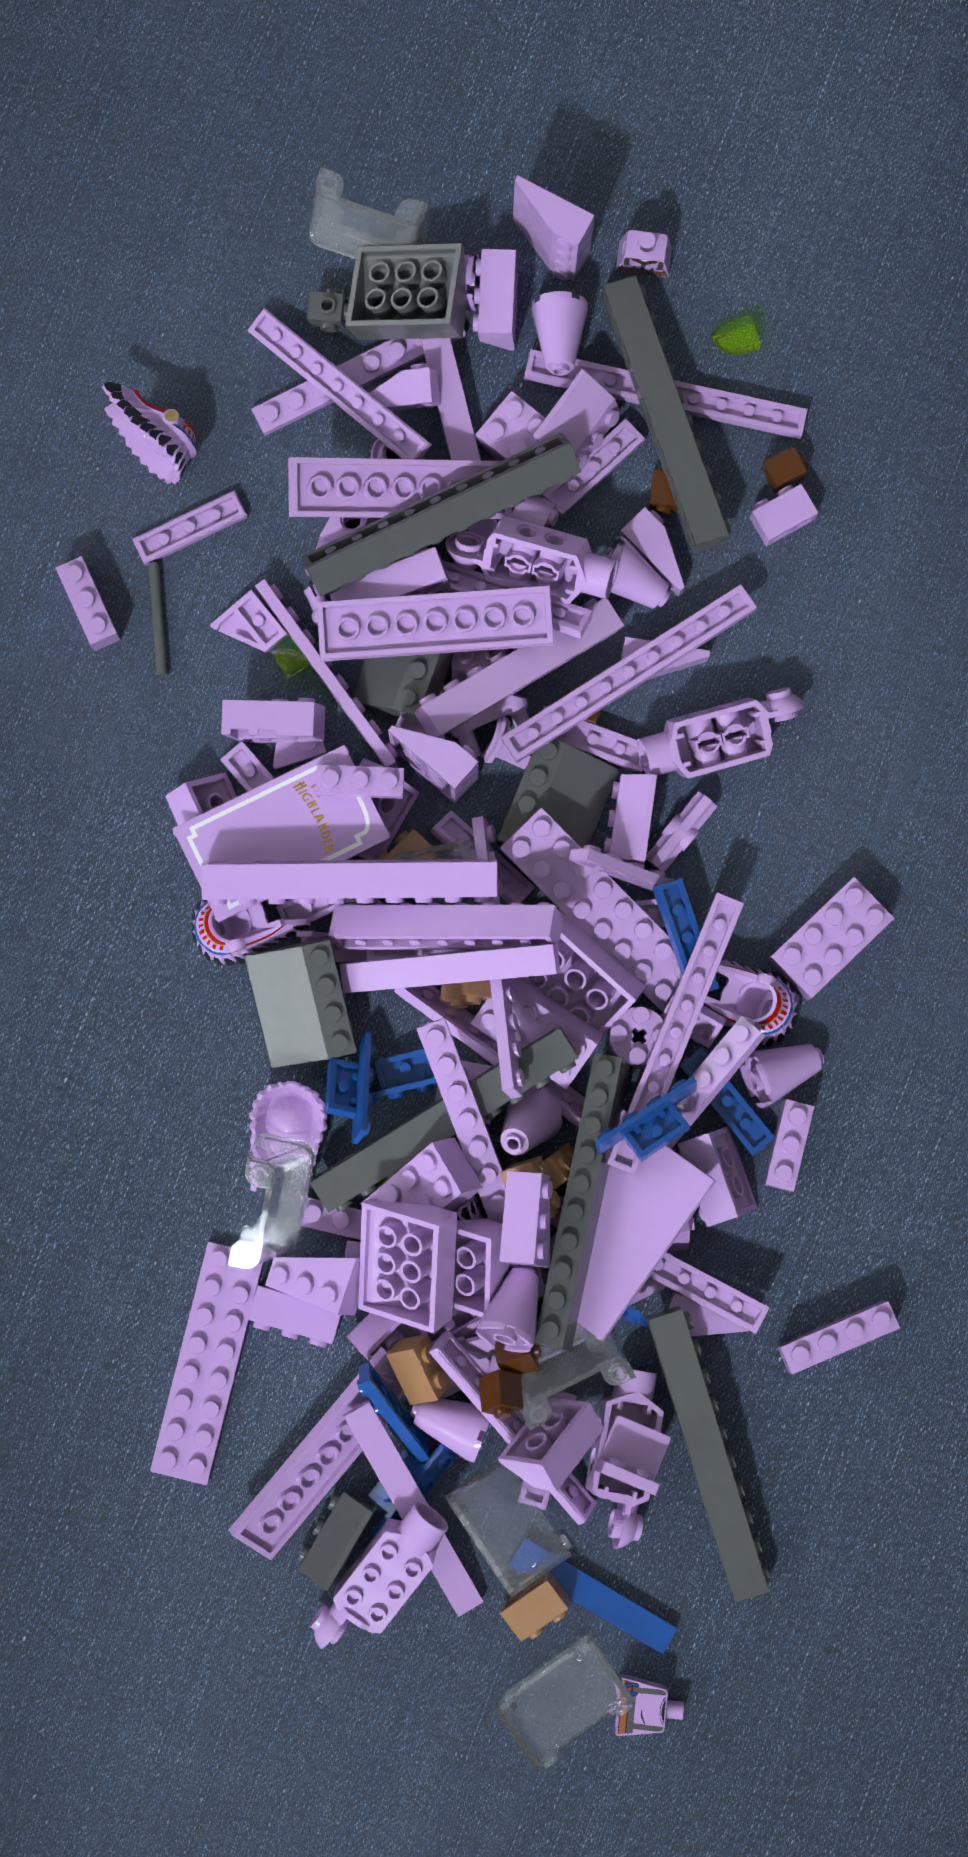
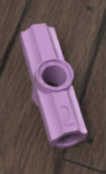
M698 791L679 815L677 814L663 830L661 838L646 855L645 860L655 870L665 872L675 861L681 851L684 852L699 834L698 830L715 811L717 806L713 801Z

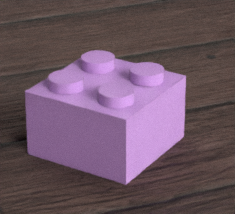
M511 391L475 434L476 443L497 461H502L536 445L533 435L545 420V417Z

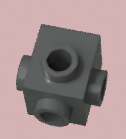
M325 289L324 292L310 291L307 320L312 327H320V330L325 332H337V329H346L345 323L349 301L337 289Z

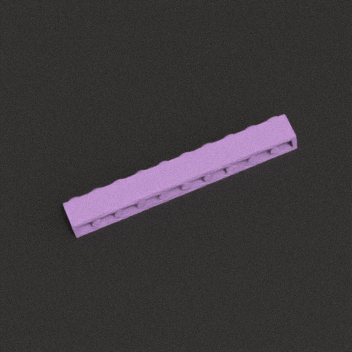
M497 859L204 861L201 864L202 900H210L211 905L227 904V900H239V904L250 905L256 904L257 899H268V904H285L286 899H298V904H313L315 899H327L329 904L345 903V898H356V903H374V898H386V903H402L403 898H415L417 903L433 902V898H445V902L456 903L462 902V897H474V902H491L492 897H497L498 895Z

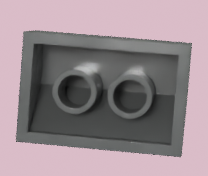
M344 1489L341 1495L335 1493L327 1507L332 1512L326 1521L322 1518L320 1519L312 1533L317 1536L312 1546L306 1544L297 1559L302 1562L298 1570L326 1591L329 1590L375 1506Z

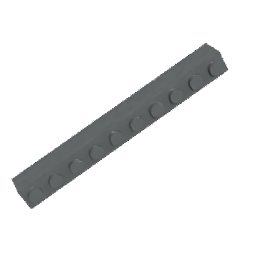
M636 276L603 285L602 300L692 552L695 554L724 545L727 542L728 533H731L730 523L726 516L722 517L719 509L722 506L718 491H713L710 481H712L708 464L704 465L700 455H703L700 440L698 438L694 439L692 434L693 421L689 412L685 413L683 409L684 396L681 388L676 387L673 381L675 377L671 361H666L663 352L666 351L663 337L661 335L657 336L654 327L657 324L653 310H648L646 306L647 293L643 284L639 285Z
M561 432L302 555L301 558L314 587L320 596L335 593L341 586L350 582L360 581L367 574L377 569H385L392 562L402 557L412 556L419 549L430 544H437L444 537L455 532L465 531L470 525L480 520L490 519L497 512L507 507H515L522 500L532 495H540L553 485L570 481L574 475L581 473L571 442Z
M560 1025L521 1049L522 1057L518 1058V1062L525 1078V1085L521 1086L522 1097L511 1099L502 1091L499 1063L469 1081L482 1117H485L486 1120L493 1118L502 1111L500 1106L508 1101L512 1105L527 1096L525 1091L535 1086L536 1089H539L551 1081L549 1076L560 1070L561 1074L577 1065L575 1060L578 1059L579 1054ZM443 1098L313 1177L310 1184L328 1213L335 1208L338 1212L344 1210L353 1203L351 1198L359 1193L364 1197L377 1189V1182L384 1178L389 1180L400 1168L410 1162L432 1142L448 1139L455 1135L456 1132Z
M594 1053L535 1336V1343L543 1347L568 1352L572 1351L610 1166L606 1163L613 1148L611 1147L604 1153L599 1154L596 1150V1141L601 1132L609 1127L614 1129L619 1123L630 1070V1064L622 1057Z
M679 1305L647 1315L648 1325L731 1596L736 1603L767 1593L769 1590L766 1583L771 1582V1578L766 1564L761 1565L758 1555L763 1553L758 1537H752L749 1527L754 1525L749 1508L743 1509L741 1498L745 1497L741 1481H735L732 1470L737 1469L732 1452L726 1453L723 1442L728 1441L724 1425L717 1424L715 1414L720 1412L715 1396L709 1397L706 1386L711 1385L706 1368L701 1369L698 1358L702 1357L698 1341H692L689 1330L694 1327L688 1311L683 1313V1309Z

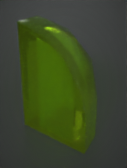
M749 314L728 321L711 333V338L716 347L727 354L741 355L761 349L755 323Z
M278 649L270 652L286 679L310 665V662L302 653L293 649Z

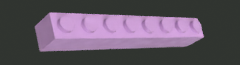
M593 598L580 606L592 610V619L581 639L553 630L554 645L513 648L514 651L508 655L503 651L489 660L490 666L483 669L479 665L466 673L468 679L461 683L458 679H455L443 687L444 693L437 697L435 693H431L420 700L421 707L414 714L427 735L441 738L615 634L624 627V624L609 600L601 599L597 602Z
M461 902L454 905H441L439 903H428L427 905H414L411 903H401L400 905H386L384 903L359 905L357 903H347L346 905H335L329 937L338 949L489 950L557 943L558 949L563 917L555 905L541 902L537 905H524L518 902H513L509 905H496L490 902L483 903L482 905H468Z

